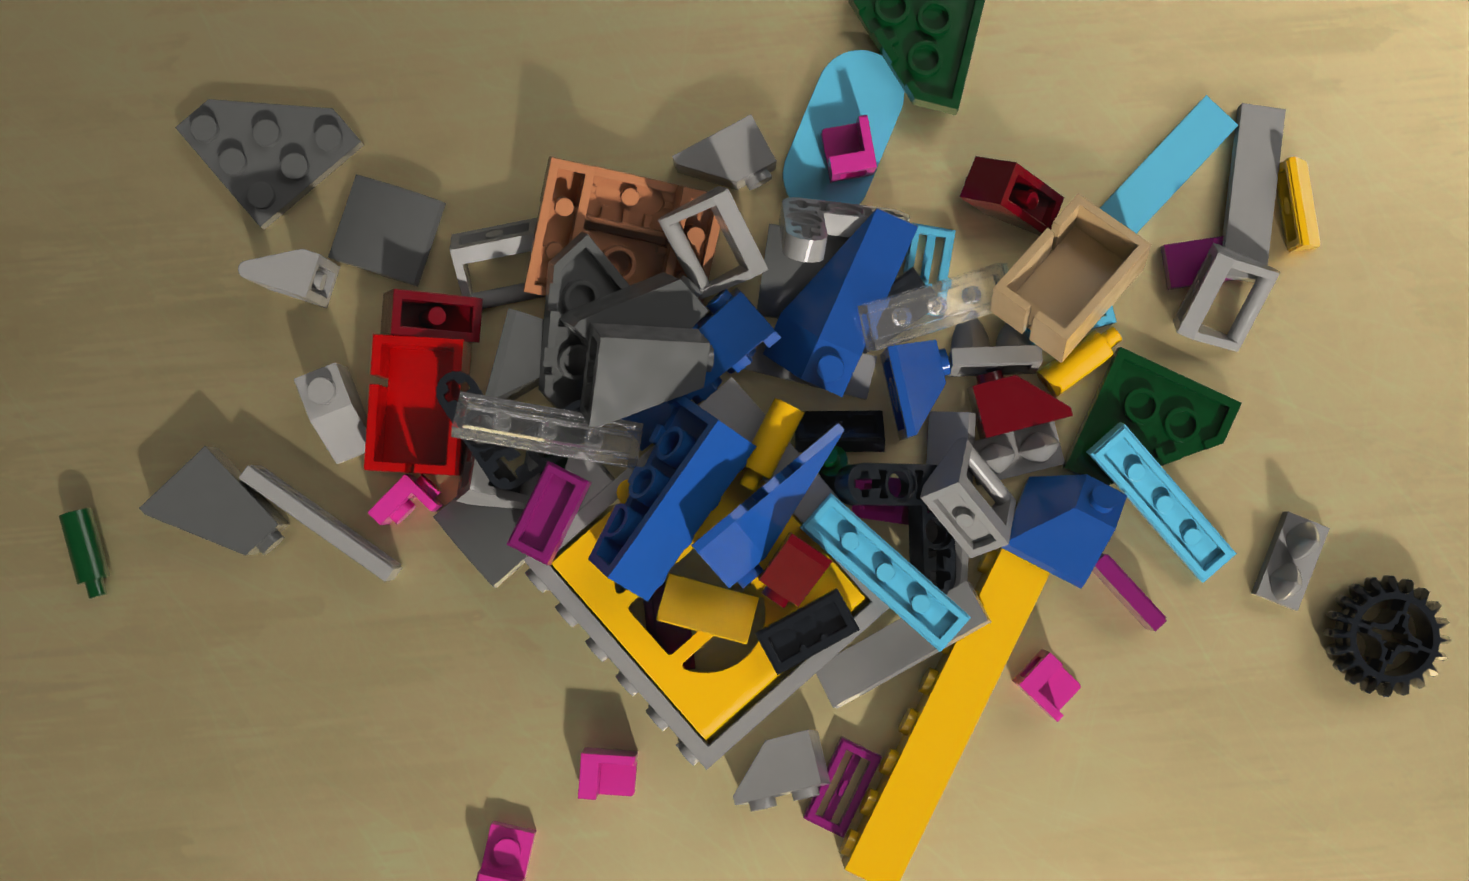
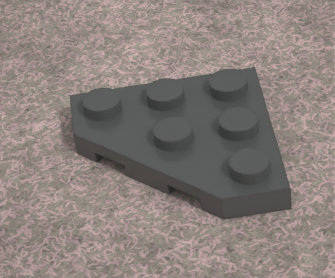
M208 99L175 127L254 221L264 230L364 146L362 141L333 108Z
M583 232L578 234L548 262L538 390L557 411L581 399L587 347L559 318L569 310L630 286L590 236ZM580 408L574 411L577 419L582 416Z

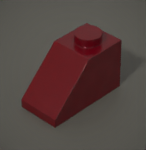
M975 156L960 194V198L982 213L1039 236L1046 228L1052 229L1053 221L1057 217L1064 200L1062 195L1017 162Z
M392 289L383 293L380 334L464 339L469 343H480L483 298Z
M1002 370L976 376L977 385L967 388L972 411L976 413V427L980 439L1073 416L1072 409L1067 404L1017 375L1004 378Z
M789 532L758 578L759 581L766 585L761 593L783 608L786 607L789 601L799 607L828 569L832 560Z

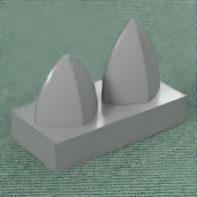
M968 310L958 321L952 336L951 351L948 356L951 374L948 377L979 376L1002 370L1003 375L1036 374L1043 362L1042 349L1029 340L1030 332L1028 329L1021 334L1007 323L1004 324L998 334L996 346L991 347L982 323Z
M1054 421L975 440L974 448L1000 480L1065 464ZM975 478L976 485H981Z
M1283 512L1251 594L1298 611L1330 528L1291 512Z

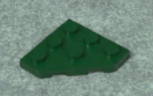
M849 0L850 6L912 104L956 115L959 110L985 0Z
M1118 347L1062 468L1076 475L1087 474L1107 485L1114 484L1086 451L1119 422L1124 423L1154 459L1163 466L1191 454L1223 444L1242 403L1127 349Z

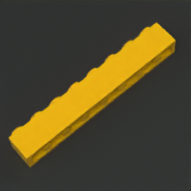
M1001 547L982 555L977 567V571L982 574L974 589L992 622L941 651L943 654L936 668L929 667L926 670L918 688V691L923 693L916 709L909 707L900 723L898 731L903 733V736L896 750L889 748L882 759L879 767V772L883 774L877 789L869 788L862 800L859 813L863 814L858 828L856 831L850 828L841 843L839 853L844 855L841 860L844 869L864 880H901L1050 575L1049 572Z

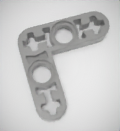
M799 197L785 198L782 201L779 218L782 251L786 257L796 261L820 262L825 256L828 235L851 237L876 208L908 222L910 216L902 211L891 208Z

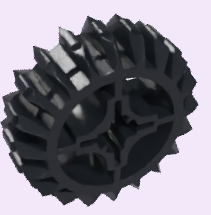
M1384 575L1381 581L1376 577H1367L1364 581V587L1354 583L1348 586L1351 598L1343 595L1335 598L1337 604L1342 608L1341 612L1329 611L1326 613L1329 619L1336 621L1335 629L1325 628L1323 630L1325 636L1335 638V643L1329 644L1325 648L1326 652L1332 655H1340L1332 665L1337 671L1347 670L1344 678L1347 683L1355 685L1360 682L1361 691L1371 694L1374 690H1377L1378 695L1383 697H1390L1393 690L1398 695H1408L1410 685L1418 689L1426 687L1423 674L1431 677L1439 675L1437 668L1432 663L1434 660L1445 661L1448 659L1446 654L1438 651L1439 645L1448 644L1452 641L1449 636L1440 635L1439 629L1444 628L1450 622L1446 618L1434 616L1442 605L1438 601L1427 602L1430 592L1426 588L1418 587L1414 590V582L1412 580L1401 579L1397 582L1395 576ZM1389 599L1386 609L1381 608L1380 613L1375 619L1371 621L1361 619L1370 607L1378 602ZM1410 616L1415 624L1416 638L1412 636L1408 628ZM1372 629L1383 631L1386 629L1387 632L1392 633L1391 637L1400 640L1401 643L1382 640V635L1372 631ZM1357 633L1365 640L1366 648L1363 656L1367 658L1366 662L1358 649ZM1404 651L1411 653L1408 659L1399 667L1385 671L1387 664H1393L1395 657L1399 653Z

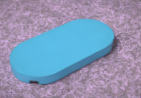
M867 50L848 51L834 58L822 71L784 163L783 182L789 198L799 197L858 205L864 200L874 175L830 183L821 133L825 128L856 123L858 116L868 115L878 167L904 102V90L882 55Z

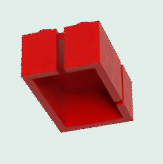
M373 334L370 375L380 379H388V387L379 384H370L364 470L447 476L461 475L465 442L439 404L436 396V387L439 380L445 374L452 371H461L470 376L472 344L464 339ZM454 380L448 384L450 392L445 398L448 402L456 400L460 403L465 412L457 414L456 417L462 423L467 417L468 400L465 392L469 390V384L459 385Z

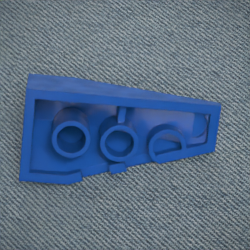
M876 208L794 300L781 312L774 327L781 336V339L770 348L766 346L763 355L800 379L843 397L918 226Z
M839 423L691 545L728 588L737 582L743 589L764 571L759 563L767 557L844 432Z

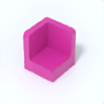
M868 115L858 116L856 123L822 130L821 136L830 183L874 175L877 164Z
M1041 649L1012 681L1049 717L1058 722L1064 716L1060 709L1076 694L1081 685L1062 667L1063 664L1053 654Z
M585 747L581 753L578 799L596 800L599 794L633 796L636 785L638 751Z

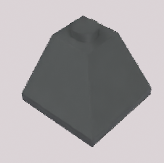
M508 308L485 394L486 398L507 405L539 386L544 319Z

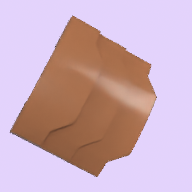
M549 156L523 291L546 296L548 262L581 232L590 236L630 286L663 272L676 278H680L682 275L686 276L658 219L707 193V191ZM711 208L679 221L708 280L720 231V226Z

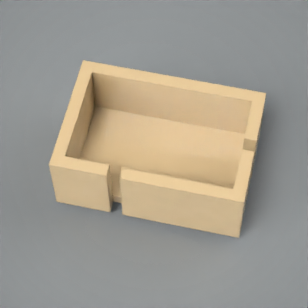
M1077 194L1055 218L1052 229L1046 228L993 287L990 311L1021 334L1027 328L1030 329L1029 340L1062 363L1143 271L1152 244L1089 200Z

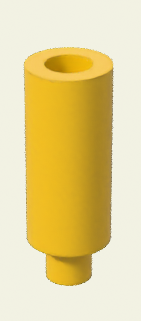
M1112 326L1102 334L1094 330L1079 342L1062 363L1056 359L1052 360L1037 371V376L1047 391L1056 398L1113 357L1114 354L1111 348L1120 343L1122 337Z
M774 398L751 442L757 447L747 459L745 466L747 469L739 484L756 492L763 477L772 478L804 412L782 400Z

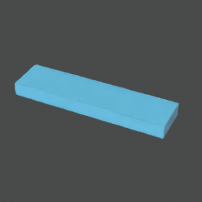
M1206 95L1104 202L1100 209L1137 234L1235 130L1238 124Z
M1119 422L1086 451L1119 490L1127 495V499L1199 581L1204 583L1237 554L1124 423Z
M832 493L823 500L800 526L801 530L939 652L947 646L971 618Z

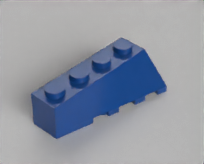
M738 287L732 292L725 289L714 296L706 305L710 311L692 328L698 329L710 342L714 350L713 367L711 372H706L704 388L684 395L689 400L692 399L695 404L706 400L717 390L718 386L722 383L720 376L726 371L729 374L735 371L739 373L753 360L751 357L756 352L755 347L761 342H764L770 348L781 339V336ZM669 401L614 422L643 451L652 444L649 439L656 425L659 424L665 427L674 408L669 406Z
M684 395L669 400L668 405L674 409L665 427L659 424L656 425L649 439L655 446L645 466H635L628 480V483H630V495L626 503L615 505L588 558L607 578L646 601H649L656 589L664 583L672 566L682 552L692 543L698 529L710 512L718 506L722 495L736 475L746 466L747 459L757 447Z

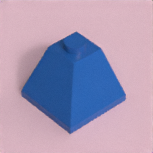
M936 340L889 346L880 355L899 441L917 435L946 384L945 375L951 374L946 349L939 350Z
M1087 474L1029 477L1025 482L1015 508L1009 544L1001 548L1081 589L1117 527L1127 495Z

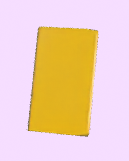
M1289 157L1279 164L1277 181L1287 250L1294 252L1320 247V238L1308 165L1305 160L1298 157Z
M669 573L656 620L747 644L759 597Z

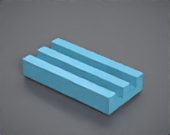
M913 223L918 226V229L906 253L903 273L914 267L919 234L927 235L920 277L927 288L936 237L944 238L934 295L938 305L923 314L940 318L956 230Z

